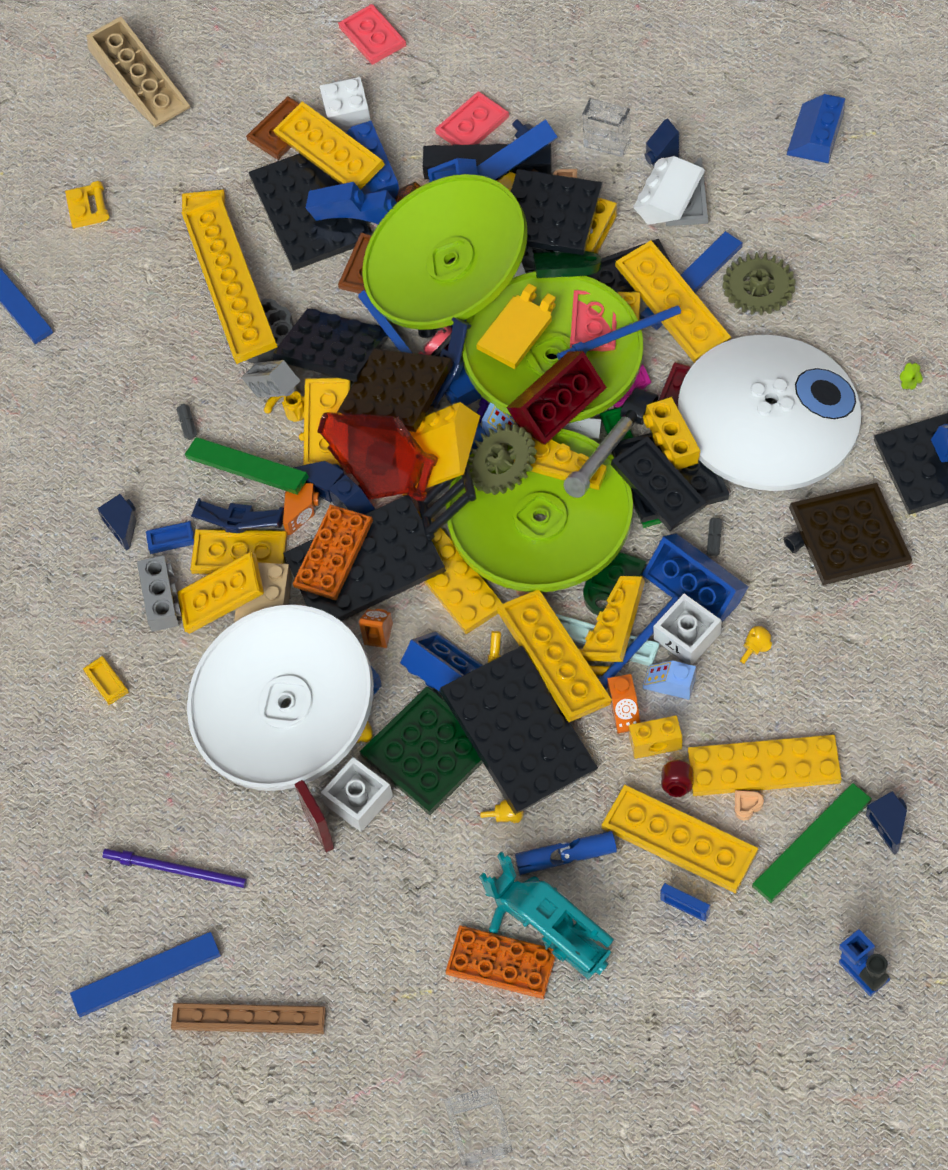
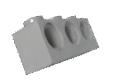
M284 360L255 363L241 377L257 398L287 397L296 390L295 386L300 382V379Z
M164 555L137 561L146 616L151 631L154 632L179 626L178 617L181 616L179 602L175 603L174 597L178 596L175 582L171 583L170 577L174 576L172 564H167ZM168 611L166 614L160 615V613Z

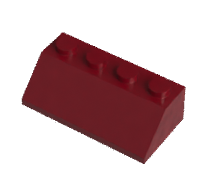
M569 351L506 408L519 427H523L534 439L545 445L607 387L584 351Z

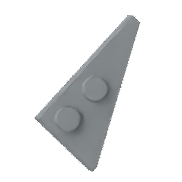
M697 158L694 164L703 168L702 158ZM704 174L681 219L667 221L666 226L708 224Z

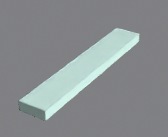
M556 614L575 645L584 647L586 643L585 638L589 631H593L595 625ZM630 635L627 648L637 638L636 636ZM647 640L629 661L646 666L653 665L659 649V643Z

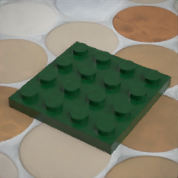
M428 687L423 689L359 751L360 756L429 815L483 763L447 703Z

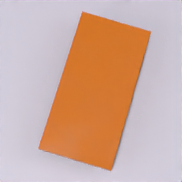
M330 504L293 582L294 588L337 600L371 527L372 517Z
M459 925L445 972L449 976L544 999L556 957L553 955V949L550 947L546 950L545 946Z

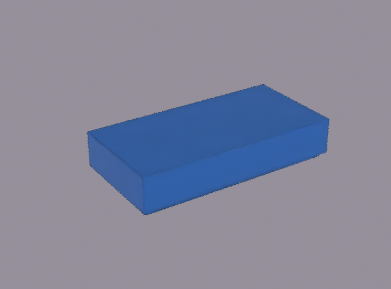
M191 521L146 531L150 554L194 545Z
M664 883L660 890L661 901L702 921L707 920L710 915L709 904Z

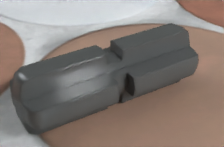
M181 404L176 410L184 438L192 440L197 436L194 421H192L190 407Z
M711 518L709 521L707 555L718 556L720 552L722 519Z

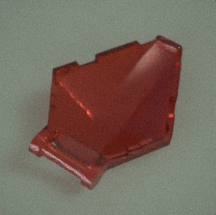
M334 412L323 413L317 433L324 437L329 444L327 447L346 473L352 474L359 483L358 486L369 500L400 494H407L418 501L426 499V488L433 466L437 464L438 457L422 450L399 417Z

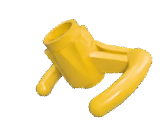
M294 391L287 397H270L265 404L264 412L269 414L276 402L284 397L282 405L288 420L297 422L304 419V396H301L297 391ZM304 432L299 434L301 441H304Z

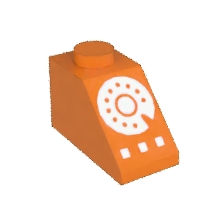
M305 483L298 495L285 491L283 525L287 535L294 533L315 515V506H319V492H315L313 483Z
M383 609L366 610L359 621L364 645L387 648L393 625L391 612Z
M627 674L607 678L608 694L612 699L611 707L617 734L629 732V725L641 723L632 675Z

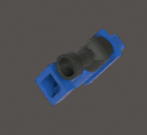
M860 929L839 945V949L842 951L839 964L870 997L890 981L889 975L886 973L888 966L886 958L880 954H874L875 945Z

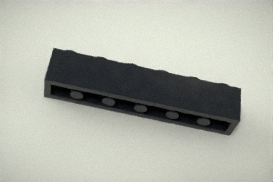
M551 143L510 172L516 174L517 169L522 168L526 171H532L534 168L539 173L552 174ZM509 144L423 146L422 167L424 179H429L428 169L456 158L476 159V165L478 166Z

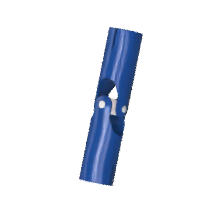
M607 831L578 838L571 843L563 842L514 854L519 875H524L573 862V860H587L616 853L617 848L613 832ZM558 849L561 860L551 859L550 856Z

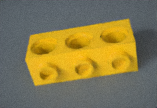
M602 198L599 199L592 224L593 233L589 235L585 251L598 254L617 217V203Z
M672 397L646 405L645 415H643L646 428H650L655 445L660 447L666 458L677 470L698 464L700 449Z

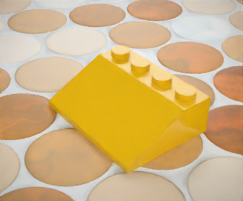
M459 402L425 416L416 432L398 431L396 450L401 494L403 496L464 475L480 415Z

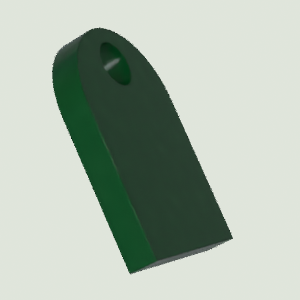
M585 251L584 255L565 252L533 253L536 278L587 276L601 270V257L594 252Z
M619 552L607 567L586 581L583 589L586 607L598 616L600 611L603 612L605 608L598 607L596 603L600 600L608 599L619 577L642 576L647 566V561Z

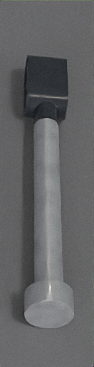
M640 387L634 389L622 406L620 413L622 418L581 469L572 472L564 481V489L570 496L580 498L586 493L590 487L589 480L634 423L644 424L643 415H645L646 405L657 402L659 399L658 394Z

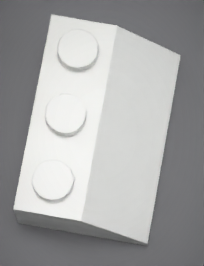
M675 156L658 159L633 208L648 225L681 219L705 170L700 166Z

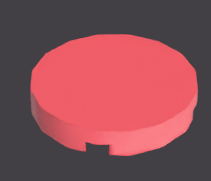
M447 326L444 327L445 331H438L425 345V352L420 351L418 354L431 355L452 333V327Z

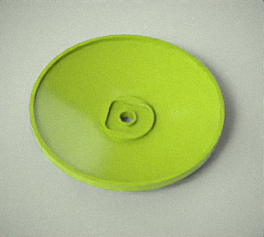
M462 174L434 180L414 190L400 200L384 216L371 236L363 260V282L371 303L386 319L394 324L418 330L447 327L454 324L452 321L453 317L465 320L475 315L502 293L521 264L527 244V222L521 205L504 185L480 175ZM455 258L452 263L448 264L450 259Z
M531 272L513 277L494 301L475 315L467 318L466 322L471 324V328L467 329L462 352L466 373L475 389L485 400L494 404L500 411L511 416L506 407L558 361V358L548 359L546 356L548 354L557 355V353L570 349L574 290L590 293L578 295L579 301L587 305L591 302H599L603 305L604 313L602 317L608 323L611 330L613 312L616 315V330L638 321L628 303L612 288L588 276L536 278V272ZM531 284L537 287L535 291L537 297L532 303L540 306L544 297L549 293L556 297L554 301L556 306L551 312V323L516 369H513L477 350V343L513 296H521L525 287ZM598 305L591 307L598 313L602 311ZM641 330L617 339L615 350L586 352V356L607 388L569 423L582 421L604 412L629 391L637 378L642 364L643 336Z
M561 429L552 438L553 441L559 444L564 443L569 446L570 450L578 454L582 453L588 457L600 445L582 434L566 429ZM508 446L507 451L511 450L513 447ZM610 454L603 462L607 472L600 490L589 488L582 497L575 498L565 491L564 480L527 471L528 477L526 479L522 478L520 485L515 484L513 490L507 488V492L504 494L500 491L496 495L492 493L485 494L483 490L479 491L474 486L476 499L469 501L447 521L452 542L460 556L482 577L495 584L517 591H557L589 580L607 567L617 556L631 528L633 518L632 491L626 481L611 466V461L614 457ZM458 476L457 478H455V479L451 482V485H450L449 489H450L456 482H458V481L462 478V476ZM465 488L446 504V510L466 492ZM537 514H543L546 516V519L537 521L534 517Z

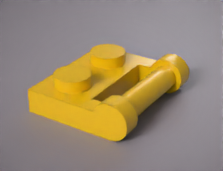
M94 181L88 186L65 191L73 229L105 222L109 219V213L105 209L102 194L104 190L102 182ZM92 195L95 197L97 207L96 213L93 214L88 197Z

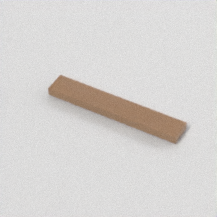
M173 1003L171 1029L184 1031L324 1034L326 1008L325 1006Z

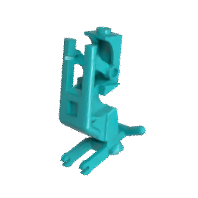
M500 852L497 857L503 869V874L498 879L496 877L491 878L490 876L487 878L485 873L479 876L486 892L485 895L493 897L497 904L489 927V933H498L504 914L508 912L520 921L524 927L531 924L543 934L542 940L545 949L547 950L549 947L553 949L552 953L557 959L562 962L566 960L588 980L595 972L600 975L609 964L605 960L611 951L600 947L591 939L600 941L608 948L614 941V938L549 883L540 881L536 876L529 878L523 883L519 881L514 882L516 872L512 860L508 855L505 857L504 853Z

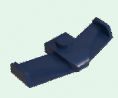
M455 317L452 318L454 324L448 350L442 349L440 357L451 358L453 366L431 404L433 408L440 407V400L453 379L458 380L464 366L462 352L467 329L471 328V324Z
M198 498L191 517L221 526L225 532L243 533L246 529L281 528L283 525L284 508L280 507L279 510L254 512L252 505L230 503L227 510L201 501V498Z

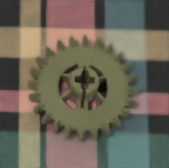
M756 252L755 258L751 259L749 253H747L746 261H743L739 256L738 265L732 261V270L727 267L722 285L725 290L724 295L729 297V303H735L734 307L736 309L742 307V312L744 313L750 310L751 315H754L755 312L763 315L764 311L771 314L772 309L779 311L780 306H786L787 301L792 299V294L795 292L794 285L796 284V280L793 278L794 272H789V264L782 268L783 259L775 263L776 255H773L772 259L768 260L767 253L765 252L763 258L760 259L758 252Z
M505 423V430L497 424V433L488 428L490 432L489 437L481 433L483 442L474 440L478 449L471 448L470 452L474 456L468 458V461L472 463L469 465L474 486L479 491L483 490L485 494L492 493L496 495L499 491L504 494L507 492V488L513 490L515 484L520 485L522 483L521 479L528 477L526 472L533 469L530 464L536 461V458L533 457L537 452L534 448L535 442L532 440L530 433L526 432L523 427L519 428L516 424H513L512 429L508 423ZM508 446L513 447L511 450L507 451Z

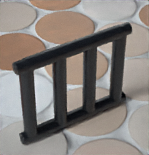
M468 462L464 475H461L462 478L430 508H428V504L455 478L434 485L426 494L424 492L425 489L415 492L427 539H433L435 532L469 501L476 499ZM465 488L466 492L432 523L431 518Z

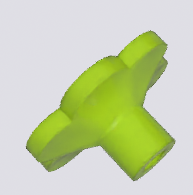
M907 363L905 365L904 371L900 374L901 387L903 389L913 390L917 383L922 382L923 376L920 372L919 364Z

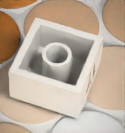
M360 77L320 86L326 119L342 131L349 130L352 126L370 121L369 109Z
M683 594L653 626L654 640L685 663L693 665L721 634L722 620L686 594Z
M354 757L350 759L321 792L324 805L360 832L364 830L393 797L390 784Z

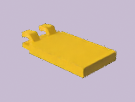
M528 284L521 296H513L478 341L477 350L516 369L551 323V312L556 306L554 303L556 297L548 293L540 306L532 303L537 297L535 293L537 287Z

